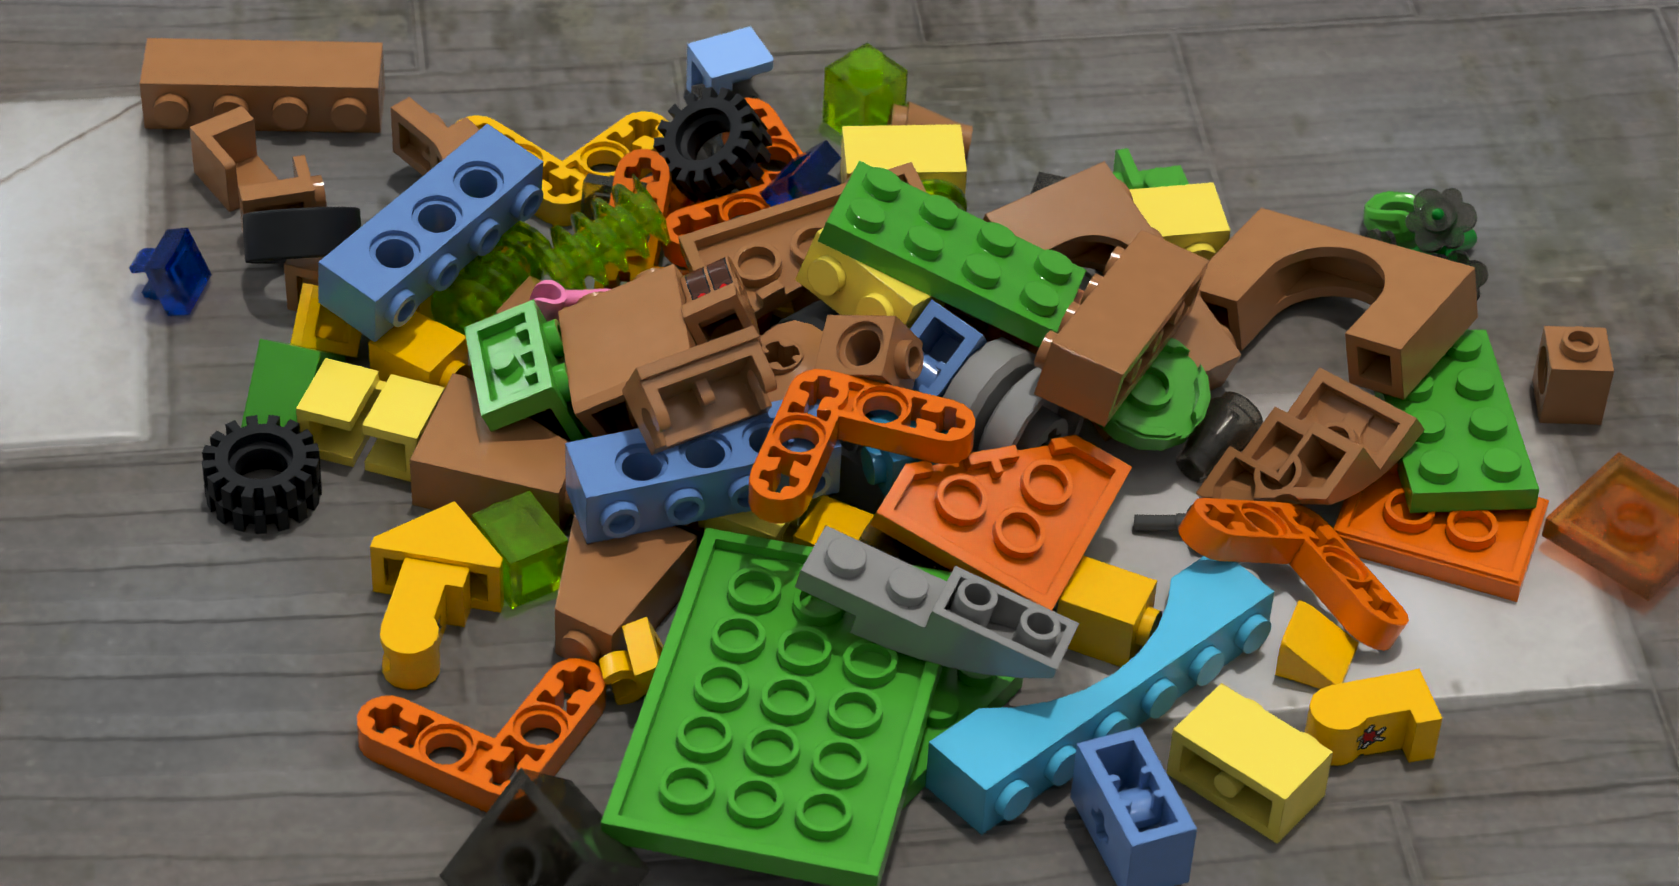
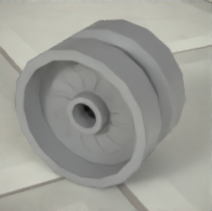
M1004 337L987 342L971 355L954 376L943 398L965 404L972 410L975 416L972 452L1016 445L1017 450L1046 446L1053 438L1070 435L1079 436L1085 418L1034 395L1042 369L1034 366L1036 354Z

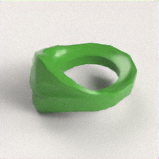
M1394 191L1374 195L1364 206V225L1375 240L1411 249L1429 243L1438 234L1432 217V212L1436 208L1428 200L1411 193Z

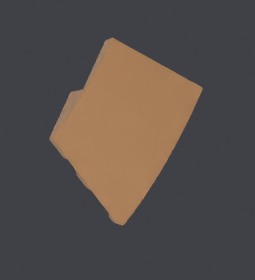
M1319 367L1288 412L1274 407L1242 452L1231 446L1228 447L1196 494L1199 498L1332 505L1357 494L1381 478L1406 454L1425 429L1418 419Z

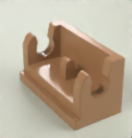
M754 325L635 368L622 389V393L651 455L767 413L770 410L772 404L768 393L777 390V383L771 366L758 341L759 335Z

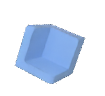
M751 26L687 44V90L689 93L693 92L699 100L702 99L703 88L712 87L717 94H719L721 87L732 91L733 83L748 80L754 75L773 69V56Z

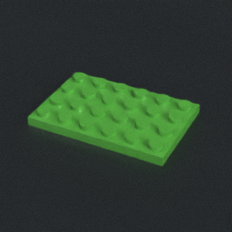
M706 527L602 817L601 841L829 886H880L943 665L911 657L850 633L856 615L796 588L795 585L799 573L813 547ZM912 565L944 581H947L952 573Z

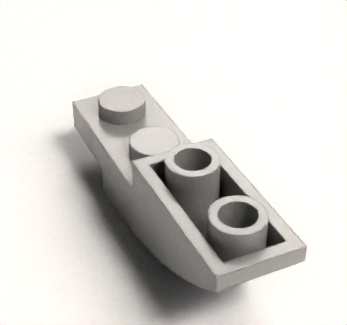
M825 526L805 561L795 585L796 588L856 615L850 633L920 660L986 675L1015 678H1054L1079 625L1076 621L957 566L954 567L948 580L944 581L829 526Z

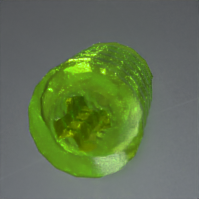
M632 174V181L635 193L622 184L617 183L612 187L611 192L615 207L602 198L596 197L591 201L594 221L579 211L572 213L570 220L574 232L573 235L559 225L551 227L552 249L539 239L530 241L536 257L550 279L559 283L565 290L587 289L585 279L589 276L602 286H607L610 283L605 265L611 262L624 273L628 272L630 267L626 251L631 248L644 259L649 258L651 255L646 238L650 235L666 246L671 243L667 222L645 186L634 174Z
M518 221L501 236L499 242L490 253L485 256L478 255L460 270L455 281L447 289L434 292L431 297V311L435 321L465 335L464 327L496 315V311L529 276L542 281L544 275L549 274L553 269L556 258L555 251L549 240L539 230L525 222Z

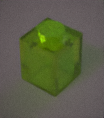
M865 43L825 67L822 121L840 134H842V126L887 125L892 104L906 106L908 70L869 43Z
M530 490L505 501L494 503L486 509L472 514L474 525L503 558L504 600L511 609L559 589L568 539Z

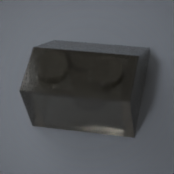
M520 768L439 876L447 886H639L650 869L631 847L623 845L601 831L603 816L571 780Z

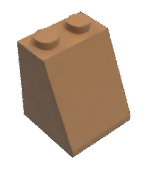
M675 264L664 268L645 270L628 283L606 292L589 293L580 298L576 304L558 311L572 407L577 418L594 437L639 428L622 393V389L636 367L697 346L683 319L682 305L686 304V297L681 284V276L683 275Z

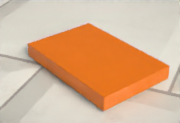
M1397 463L1367 488L1344 500L1333 529L1359 558L1515 602L1518 601L1549 505L1548 499L1538 497L1536 508L1410 513L1404 495L1405 491L1402 488L1397 472Z

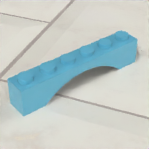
M1203 556L1171 578L1168 603L1157 629L1140 652L1118 671L1085 690L1052 701L1018 707L978 708L929 741L925 787L981 835L1004 819L1007 821L1015 819L1028 807L1031 800L1051 786H1061L1073 777L1077 743L1136 728L1150 717L1153 719L1161 717L1172 707L1176 699L1196 685L1204 686L1210 683L1219 674L1223 666L1243 652L1249 654L1257 650L1265 642L1271 631L1270 616L1275 591L1237 562L1217 561Z

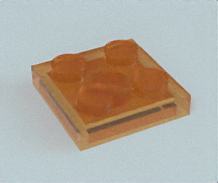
M1618 452L1546 517L1542 536L1642 598L1650 601L1679 573V488Z

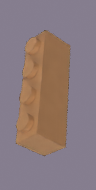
M147 38L140 78L144 128L190 129L193 125L243 106L254 118L255 131L381 133L385 95L383 43Z
M1144 230L1139 231L1126 249L1117 246L1106 264L1103 276L1097 273L1093 275L1085 289L1081 303L1078 304L1073 301L1062 318L1058 332L1050 330L1044 337L1034 360V366L1042 369L1034 395L1105 427L1192 311L1209 260Z

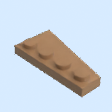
M912 162L887 169L896 174L901 181L926 192ZM847 183L678 236L681 253L689 272L729 256L746 289L750 304L754 308L756 320L806 293L809 290L797 282L795 278L816 232L824 228ZM737 330L731 331L726 335L736 332Z

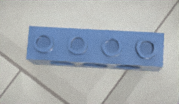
M486 124L318 262V303L373 342L379 340L394 326H403L411 319L422 302L435 291L447 289L455 281L461 269L478 255L485 256L490 253L499 242L501 236L519 220L522 222L527 221L536 213L543 200V161L489 124Z
M817 399L814 405H809V414L817 417V409L821 399ZM783 400L771 402L772 407L767 413L651 455L639 428L565 443L566 491L586 544L623 538L633 534L677 525H686L692 522L741 512H750L751 509L748 504L750 471ZM800 438L789 439L782 444L786 449L794 452L809 451L816 446L811 441ZM839 440L835 444L812 499L839 492L842 448ZM781 474V481L776 490L777 493H780L784 486H789L790 477Z

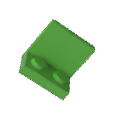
M534 299L464 327L480 413L491 432L551 408L571 442L594 437L577 418L572 407L560 323L556 318L547 322Z

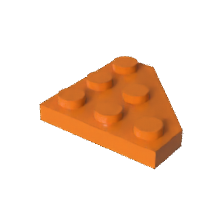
M1077 435L1053 438L1046 446L1017 450L1016 445L972 452L964 460L953 464L932 465L928 461L908 463L904 465L870 525L950 571H953L954 567L957 566L1045 608L1053 610L1132 466Z

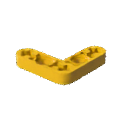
M641 111L631 113L561 161L494 119L477 115L467 117L479 130L486 124H489L543 161V200L534 215L549 224L563 227L576 225L584 221L610 202L615 171L601 173L592 171L590 168L599 164H609L617 167L619 161L627 153L636 149H649L657 152L653 147L654 138L664 137L657 127L661 119L667 121L663 116L654 112ZM642 169L639 178L630 179L634 180L635 184L652 172V170Z

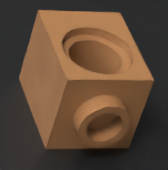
M827 315L814 369L831 370L913 390L915 379L919 377L923 368V342L897 316Z
M1544 326L1532 378L1539 423L1602 424L1614 374L1606 328Z

